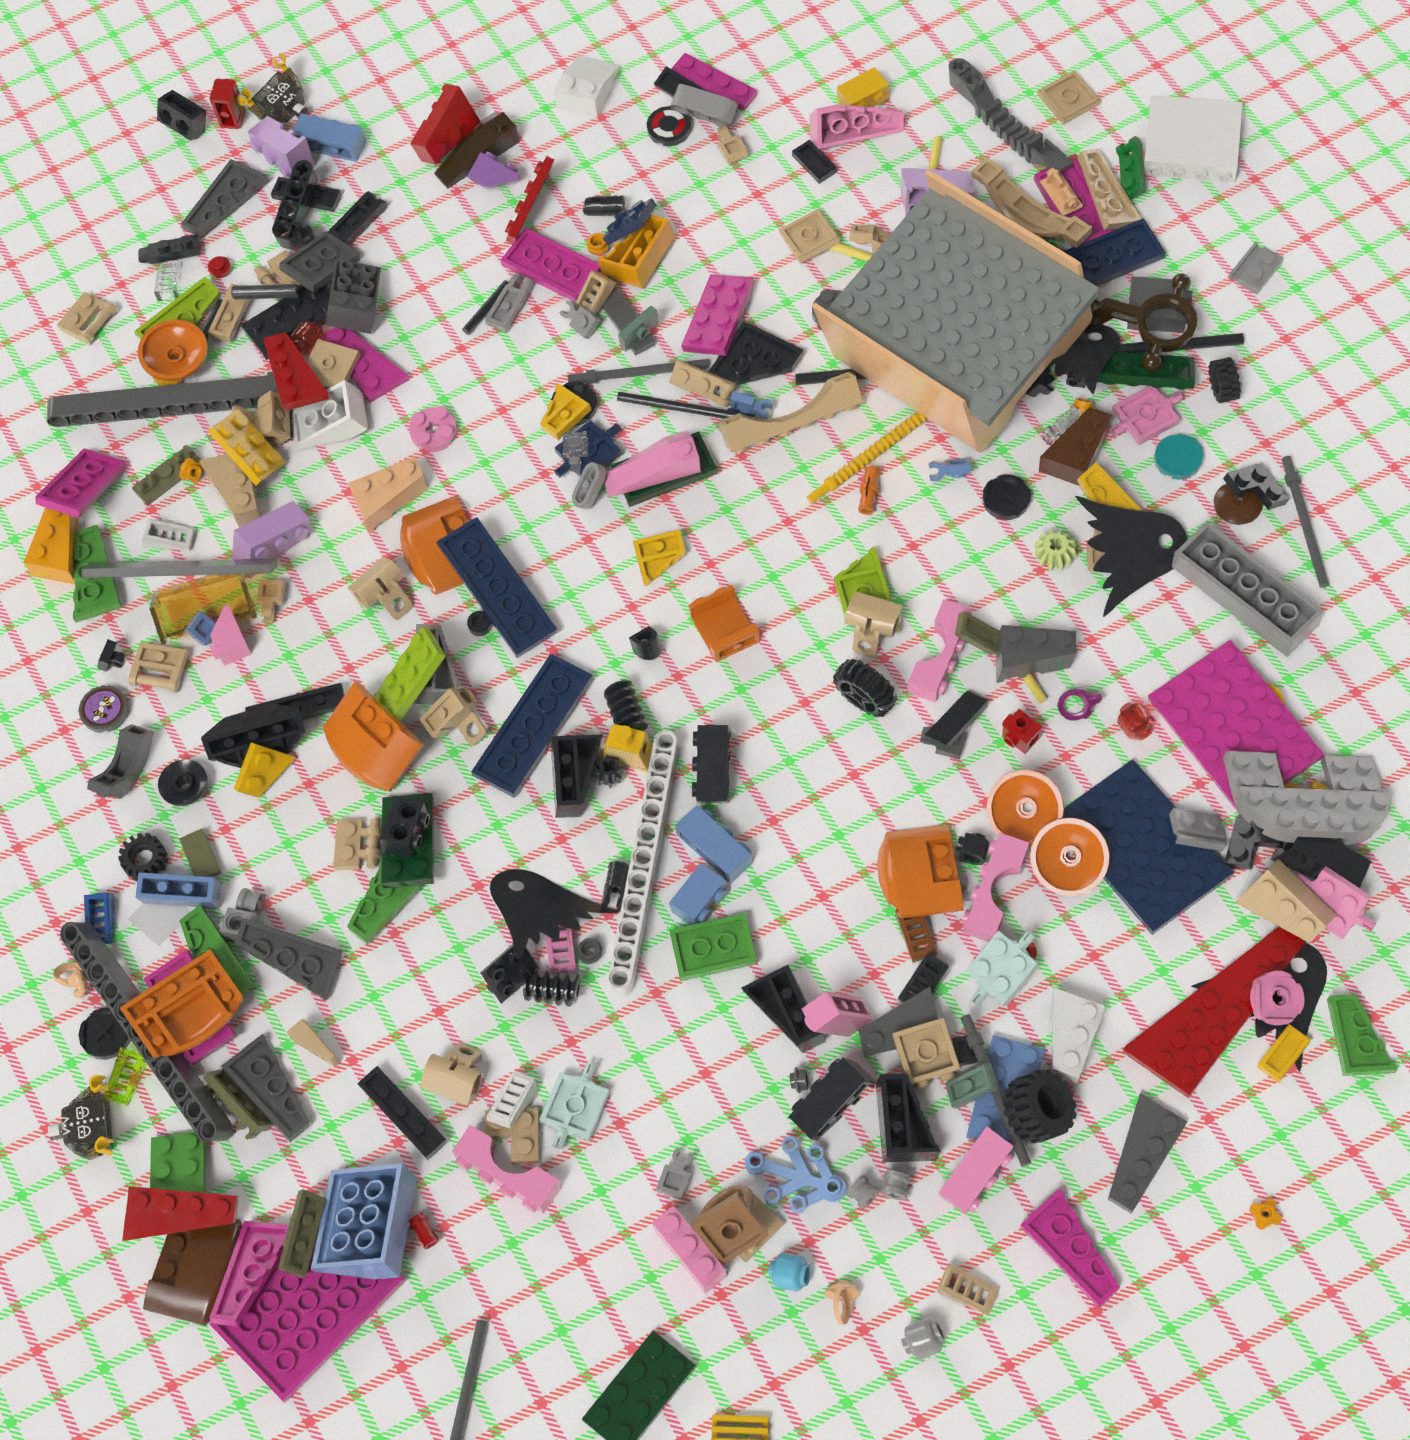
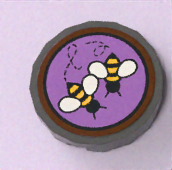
M102 685L93 688L80 701L78 709L80 719L89 730L96 733H102L101 731L107 730L108 732L113 731L121 726L128 717L127 698L120 689L113 686Z

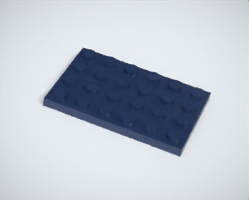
M1132 759L1064 808L1063 818H1077L1087 821L1102 833L1107 842L1110 855L1108 870L1103 879L1150 934L1153 935L1233 877L1234 872L1215 850L1176 844L1177 835H1174L1169 813L1176 807Z

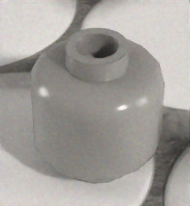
M923 1318L907 1325L904 1329L905 1337L901 1339L905 1352L908 1355L912 1353L918 1360L940 1352L942 1343L945 1342L940 1325L937 1321L933 1322L929 1318Z

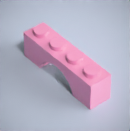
M943 599L935 618L934 631L943 639L945 647L935 658L916 662L908 681V694L936 703L939 695H944L948 681H945L948 674H953L957 662L954 660L957 653L961 654L965 645L963 639L955 636L958 614L963 611L971 614L972 608Z
M999 833L997 841L992 840L988 850V854L991 855L989 863H983L979 877L983 878L980 887L975 886L970 901L974 902L971 910L966 909L961 924L965 925L966 935L989 942L1000 930L1004 913L993 902L991 892L995 884L1002 878L1021 873L1029 852V842Z
M469 1125L452 1150L456 1158L455 1163L466 1171L472 1168L478 1172L477 1177L489 1185L494 1182L500 1186L499 1191L507 1197L513 1199L516 1196L523 1201L521 1204L529 1211L535 1213L538 1210L544 1214L562 1188L560 1181L538 1166L520 1174H511L501 1170L494 1161L496 1145L493 1139L474 1126Z

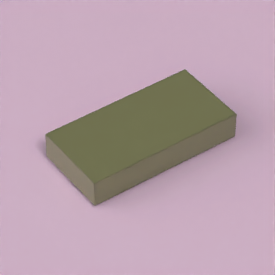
M966 611L960 612L958 614L955 636L989 655L996 654V639L999 630Z
M203 828L179 838L194 876L215 877L222 874Z

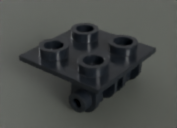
M512 944L486 966L480 974L488 984L486 988L492 994L494 993L502 1004L524 984L527 969H529V974L533 975L535 969L540 971V968L527 948L517 959L514 944Z

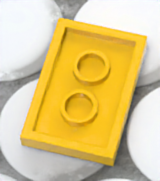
M239 409L233 411L207 431L256 486L285 463L279 453Z

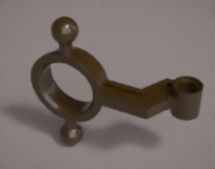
M1184 273L1175 275L1172 279V287L1174 289L1172 294L1155 295L1146 300L1141 307L1107 297L1101 301L1095 299L1090 305L1092 319L1088 326L1092 322L1102 325L1113 318L1137 325L1143 342L1152 348L1151 352L1143 357V367L1148 371H1156L1162 364L1160 353L1172 352L1182 348L1196 331V311L1190 302L1181 297L1182 293L1187 291L1191 285L1190 277ZM1157 309H1172L1184 316L1187 322V329L1181 336L1175 339H1160L1149 332L1145 320L1150 313Z

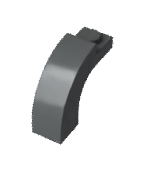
M134 724L119 731L117 748L111 763L104 772L88 780L87 789L96 792V795L100 797L112 796L118 799L123 798L133 788L146 764L154 731Z

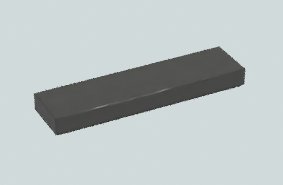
M615 285L601 307L620 333L638 316ZM649 333L630 349L636 356L655 346V340Z

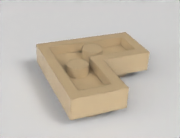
M538 1108L525 1109L510 1129L487 1121V1115L490 1110H485V1134L492 1139L511 1138L512 1164L539 1163L540 1111ZM501 1111V1112H500V1113L505 1114V1115H508V1116H509V1114H510V1113H507V1112H504V1111Z

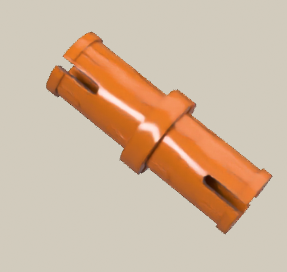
M866 466L864 470L863 484L859 489L861 498L858 512L863 515H871L874 512L875 496L879 492L877 483L880 470L876 466Z

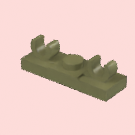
M184 445L183 449L174 453L170 459H167L151 471L150 474H146V477L141 481H137L132 490L149 506L182 480L179 476L180 467L187 458H192L196 462H199L201 458L188 445Z
M222 1070L207 1072L203 1078L208 1083L206 1085L210 1093L214 1090L216 1102L223 1101L226 1109L241 1119L236 1127L238 1130L245 1129L246 1127L249 1128V1132L245 1137L247 1140L255 1138L259 1132L268 1131L273 1124Z
M304 1189L298 1191L278 1270L300 1278L306 1277L326 1201L325 1197Z

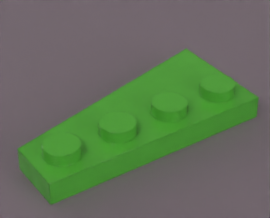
M98 524L76 531L74 534L75 591H73V620L75 623L122 608L114 577H82L81 569L89 563H109Z
M197 906L179 920L188 948L192 952L194 959L211 950L242 995L256 985L203 906Z

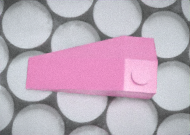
M836 104L817 108L809 115L810 135L817 149L904 131V112L898 109Z
M688 431L666 436L607 472L604 485L608 498L701 472L699 456L692 436Z

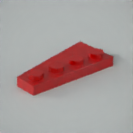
M546 155L543 162L539 160L533 172L537 176L534 182L529 180L524 190L527 196L524 201L519 200L514 211L518 215L515 221L510 219L504 231L508 233L505 241L513 244L517 239L555 159Z
M286 332L263 338L283 411L329 400L328 392Z
M129 1186L122 1241L236 1223L239 1196Z

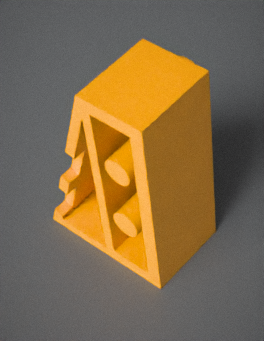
M651 214L643 227L630 233L621 243L619 241L613 245L614 249L606 256L602 255L597 259L602 274L610 276L612 280L643 289L675 238L669 219Z
M45 508L23 562L32 576L75 584L74 534L78 531V518Z

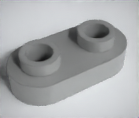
M591 462L585 466L572 494V501L576 507L588 509L595 502L606 478V471L603 465Z

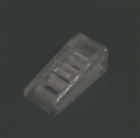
M182 260L159 263L154 285V294L157 301H173L180 296ZM174 273V275H164V274Z

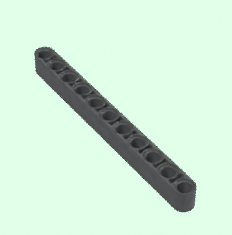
M274 375L54 396L47 400L46 421L54 427H66L230 411L235 405L250 409L257 408V401L261 396L270 390L278 393Z
M66 922L60 931L62 942L198 1138L205 1143L228 1140L233 1131L230 1120L183 1053L153 1058L121 1011V1006L141 993L91 923Z

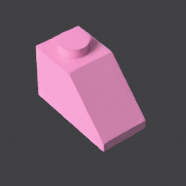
M224 606L210 635L214 644L210 646L215 660L220 658L223 665L226 666L251 655V652L230 606Z

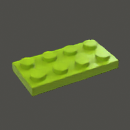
M422 626L417 634L412 637L411 643L405 652L399 656L396 665L387 674L379 690L373 695L400 722L446 656L430 629Z

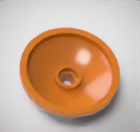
M167 320L154 325L143 335L138 345V359L142 368L153 378L162 381H177L191 376L203 365L208 353V344L203 332L196 325L185 320Z
M1018 770L1003 776L992 787L987 799V817L992 829L998 836L999 833L1029 842V847H1032L1035 837L1046 825L1063 818L1064 802L1058 787L1050 778L1036 771ZM1026 802L1032 805L1031 812L1024 809Z
M1062 818L1049 823L1037 834L1032 844L1030 858L1033 872L1043 886L1059 895L1077 896L1091 891L1102 881L1108 870L1110 855L1104 836L1095 826L1077 818ZM1069 850L1075 851V859L1068 858L1067 852Z

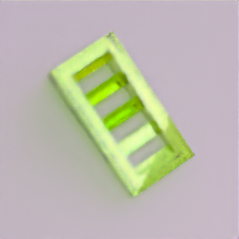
M120 1047L107 1084L109 1090L104 1093L103 1098L129 1106L147 1066L146 1061L139 1052ZM128 1058L137 1060L136 1064L127 1063ZM123 1069L133 1070L132 1075L123 1073ZM119 1078L128 1080V1086L118 1083ZM118 1088L126 1091L125 1096L114 1093V1089Z

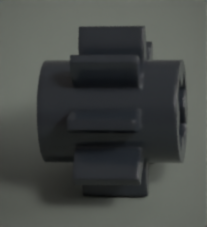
M606 755L602 761L596 760L595 766L598 769L593 770V777H599V786L604 784L612 788V784L615 782H622V777L619 774L624 773L625 767L618 765V757L613 759Z

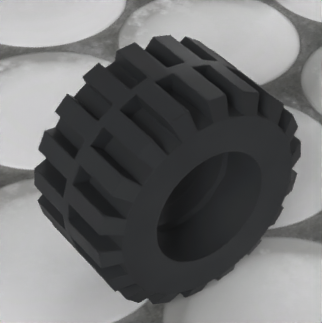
M1039 1069L1018 1077L1008 1084L1009 1088L1005 1089L1004 1092L1006 1098L1003 1099V1105L1006 1110L1003 1112L1004 1116L1008 1117L1009 1121L1007 1123L1009 1127H1013L1014 1133L1017 1136L1021 1135L1022 1140L1026 1142L1031 1141V1143L1035 1144L1066 1134L1069 1131L1068 1129L1073 1127V1119H1076L1077 1113L1074 1111V1108H1077L1076 1101L1073 1100L1075 1095L1073 1090L1070 1091L1068 1088V1082L1066 1080L1063 1081L1060 1074H1054L1053 1070Z

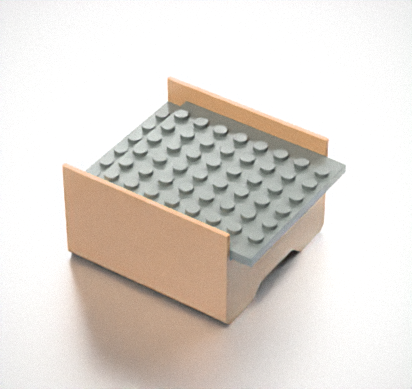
M927 170L925 172L929 185L927 192L828 309H824L817 303H814L812 307L833 357L981 453L1007 424L1018 400L1054 358L1066 353L1089 325L1092 319L1090 305L1100 294V288L1084 279L1081 262L932 171Z

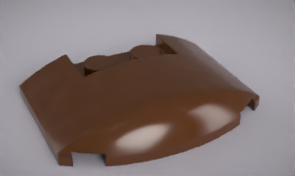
M236 1219L234 1224L167 1234L152 1279L148 1281L143 1310L206 1326L210 1322L207 1319L213 1310L241 1231V1220Z

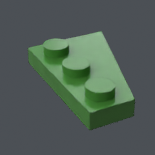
M382 859L378 864L379 869L375 877H372L368 884L369 889L364 899L360 900L347 925L349 931L367 945L420 890L418 885L383 888L381 884Z
M1356 994L1329 996L1327 1003L1342 1075L1395 1073L1398 1068L1394 1061L1391 1062L1384 1050L1386 1047L1371 1027L1372 1022Z

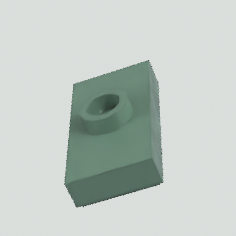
M652 305L649 306L618 333L620 348L627 352L640 339H644L649 334V331L659 323L657 309Z
M984 1063L945 1083L951 1107L955 1109L998 1090L992 1064Z

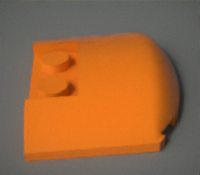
M457 496L402 516L400 529L401 548L406 563L421 585L425 584L432 588L431 593L435 595L463 585L464 583L436 543V541L468 522Z
M354 681L323 726L328 745L342 766L359 781L370 787L384 789L383 791H391L424 746L358 681Z
M948 824L886 832L878 852V879L888 904H892L899 910L897 915L902 919L964 911L960 879L958 878Z
M208 950L121 1006L120 1009L152 1057L157 1058L159 1056H171L182 1053L211 1038L231 1020L244 997L212 951Z

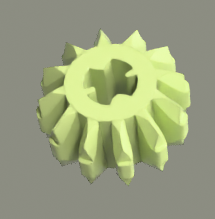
M1050 529L1048 535L1041 533L1039 540L1035 542V558L1040 559L1039 564L1041 566L1048 564L1050 571L1053 569V566H1056L1059 571H1061L1063 565L1069 567L1072 559L1076 556L1075 541L1071 540L1070 533L1062 535L1061 529L1057 533Z

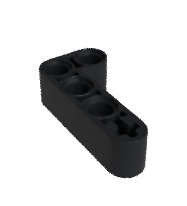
M300 160L293 166L272 226V233L278 244L283 248L295 251L316 238L312 228L309 225L303 224L318 182L317 174L312 164L307 160Z

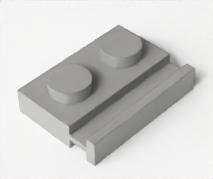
M1254 242L1229 273L1228 279L1236 280L1237 284L1258 295L1281 266L1284 257L1265 247L1261 248L1258 246V243Z
M1173 808L1169 813L1174 835H1177L1176 844L1223 851L1227 846V842L1223 840L1225 834L1219 815Z

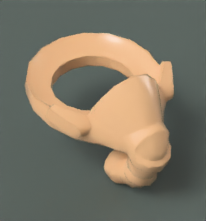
M64 963L54 969L53 978L57 983L67 987H75L73 995L76 998H83L85 996L87 976L78 963ZM74 971L68 979L60 977L64 972Z
M842 1280L826 1289L824 1295L826 1298L834 1299L833 1309L835 1318L839 1324L845 1325L849 1321L851 1312L854 1311L853 1301L859 1296V1290L850 1281ZM839 1298H841L842 1302L841 1316L839 1311Z

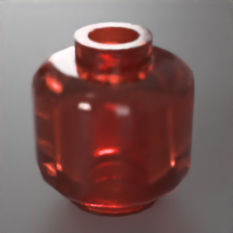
M303 321L293 331L290 338L301 355H310L318 339L325 341V334L323 333L322 326L317 322Z
M1127 703L1121 707L1120 714L1117 717V724L1129 739L1144 740L1153 733L1155 718L1144 704Z

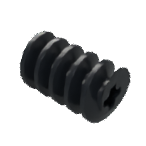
M622 680L608 686L604 691V698L607 700V706L613 717V723L645 731L648 728L647 722H642L645 716L640 713L642 708L637 704L639 702L638 697L634 696L636 693L635 689L629 688L632 682Z
M527 969L523 984L524 1000L530 1001L534 996L535 1002L539 1003L544 997L546 1004H550L554 999L556 1005L560 1006L565 1001L567 1007H571L574 1001L575 1003L577 1002L580 990L579 974L576 975L574 981H571L569 973H566L564 979L561 980L558 971H556L553 978H550L549 970H546L543 977H540L539 969H535L533 975H530L529 969Z

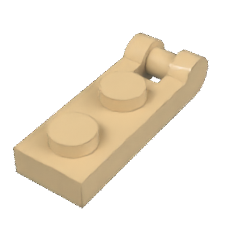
M237 284L229 286L208 331L210 338L231 343L249 303L253 301V299L232 298V286H239Z
M681 360L676 361L669 383L709 399L723 407L729 406V396L734 391L736 385L729 380ZM718 386L722 388L720 394L716 393Z

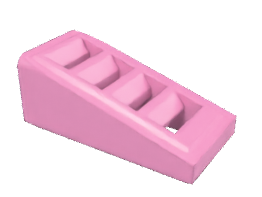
M558 925L561 930L559 938H567V941L553 942V939L546 935L551 975L555 974L556 971L559 974L576 972L573 931ZM568 948L567 952L554 953V950ZM567 958L570 960L567 963L555 964V960Z

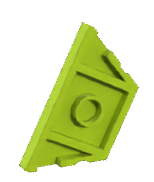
M875 547L870 548L868 554L859 561L856 559L849 565L848 569L842 570L834 577V584L844 618L855 591L892 602ZM900 625L898 626L895 633L900 632Z

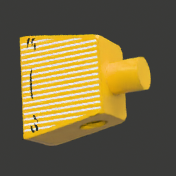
M612 724L604 747L602 760L605 759L606 755L613 759L618 757V765L648 772L653 744L648 734L644 731Z

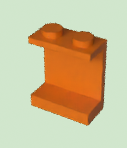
M733 585L721 587L713 594L697 598L688 605L690 618L716 663L760 642L759 630L755 623L750 624L735 598V588Z

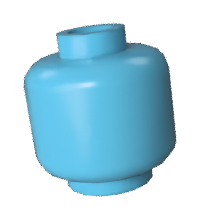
M783 1252L776 1257L775 1261L772 1260L770 1262L768 1274L769 1277H772L773 1284L777 1288L798 1292L804 1286H807L811 1279V1265L808 1264L804 1256Z

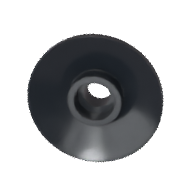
M189 759L172 762L164 768L158 779V791L161 797L167 803L174 806L193 804L203 796L208 785V776L205 769L198 762ZM184 784H189L188 787L181 789Z

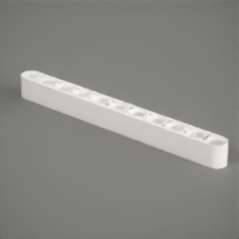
M669 730L658 732L654 738L609 968V985L612 993L618 997H626L633 991L679 752L677 737ZM664 743L672 744L668 748L661 747ZM664 765L668 767L663 771L657 770L659 766ZM654 789H663L659 794L652 793ZM652 811L659 813L655 817L647 816ZM646 835L655 836L650 841L643 840ZM642 858L650 859L647 864L638 863ZM637 882L646 883L642 888L634 887V884ZM634 905H638L641 907V909L637 912L629 911V909ZM629 929L637 931L633 936L624 935ZM628 953L632 955L627 961L619 959L623 954ZM619 978L627 979L624 985L618 986L614 984Z

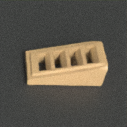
M591 271L576 300L578 307L584 305L596 315L612 292L616 282L600 272ZM588 298L593 300L592 304L587 301Z
M301 1019L287 1031L293 1042L335 1067L340 1064L336 1055L305 1020Z
M950 1264L947 1265L937 1288L938 1294L989 1316L999 1292L998 1288ZM952 1276L957 1278L953 1289L948 1287ZM965 1281L968 1284L962 1295L958 1291L962 1282ZM974 1285L978 1287V1290L972 1300L968 1297ZM985 1290L989 1293L984 1305H981L979 1300Z

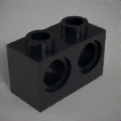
M172 89L157 100V121L191 141L205 132L206 110Z
M395 797L379 838L383 853L413 858L415 850L421 846L423 829L428 827L430 814L427 813L424 802Z

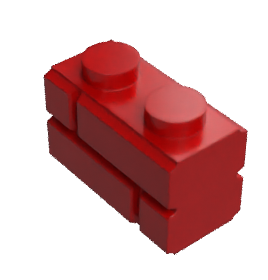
M217 78L214 80L213 90H211L209 99L219 126L221 128L240 129L246 108L237 102V97L241 95L237 83L228 78Z

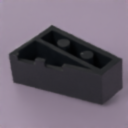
M789 965L741 987L746 996L802 1053L826 1042L822 1033L810 1030L805 1023L804 1018L806 1016L802 1008L808 1005V1002Z
M907 1073L880 1074L876 1082L882 1163L936 1161L941 1150L930 1131L931 1127L922 1113L920 1102Z

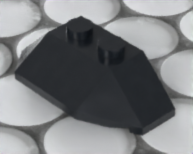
M272 703L224 717L201 736V741L209 760L241 768L251 742L289 754L301 736L306 733V729L299 709Z

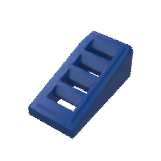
M108 892L84 895L85 922L91 923L93 927L94 923L105 922V927L95 929L98 933L105 932V937H101L105 944H113L114 894ZM104 902V907L95 908V903ZM104 912V917L94 918V913Z

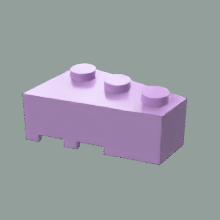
M266 116L247 131L251 140L249 144L252 149L257 153L261 152L269 164H275L283 176L290 177L293 166L300 160H307L313 167L315 166L307 139L303 136L300 138L295 137L296 133L291 129L289 131L283 130V124L271 117Z
M901 168V199L905 216L929 189L925 175L927 170L932 171L974 197L969 171Z
M292 501L235 529L232 560L279 558L309 535L310 518ZM244 574V575H245L248 579H251V578H252L253 576H255L256 574Z

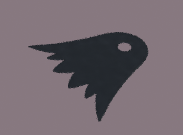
M1092 323L1085 328L1066 353L1054 358L1048 366L1056 364L1054 369L1056 376H1062L1073 371L1074 381L1083 377L1087 388L1094 394L1104 366L1119 345V335L1114 329L1106 325ZM1099 333L1102 335V338L1094 341L1090 340L1088 335Z
M1075 496L1080 504L1097 518V520H1091L1087 523L1092 528L1102 532L1088 540L1087 544L1095 550L1105 553L1096 562L1093 570L1101 573H1111L1102 587L1103 589L1113 587L1103 613V617H1105L1129 595L1154 579L1173 570L1174 553L1188 539L1182 525L1169 515L1112 507ZM1163 534H1168L1172 538L1171 547L1162 548L1159 545V537Z
M511 869L500 872L490 883L491 896L510 931L517 959L524 952L529 938L535 944L539 943L540 932L554 940H558L560 936L558 925L580 930L581 926L575 916L584 919H594L588 912L620 913V911L609 907H601V904L583 898L549 879L528 870ZM519 881L523 883L524 888L520 891H515L509 887V883Z
M1305 943L1295 957L1306 961L1307 969L1304 972H1295L1291 967V963L1284 971L1292 975L1293 977L1291 978L1295 980L1296 984L1299 983L1303 989L1304 1007L1301 1013L1297 1014L1291 1023L1284 1025H1270L1256 1018L1255 1032L1258 1038L1276 1029L1277 1040L1289 1024L1307 1036L1313 1013L1327 979L1325 960L1321 953L1312 945ZM1211 979L1199 982L1191 987L1199 989ZM1277 991L1272 996L1276 1005L1282 1001V996H1278ZM1303 1053L1295 1062L1299 1072L1301 1071Z

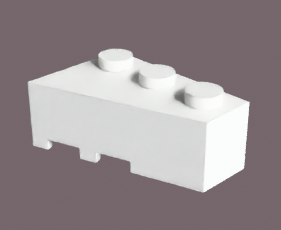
M1054 988L1052 996L1051 1070H1053L1054 1074H1060L1062 1080H1066L1070 1086L1077 1088L1103 1017L1105 1006Z

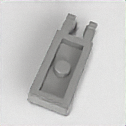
M515 273L508 285H505L486 316V325L507 332L527 296H529L534 286V281L528 278L521 289H518L522 278L521 275Z

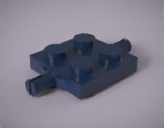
M590 420L559 443L554 449L555 453L564 463L554 469L556 476L561 478L571 470L580 477L588 463L601 464L605 468L621 456V449L612 440L615 435L622 431L620 425L615 423L605 431Z

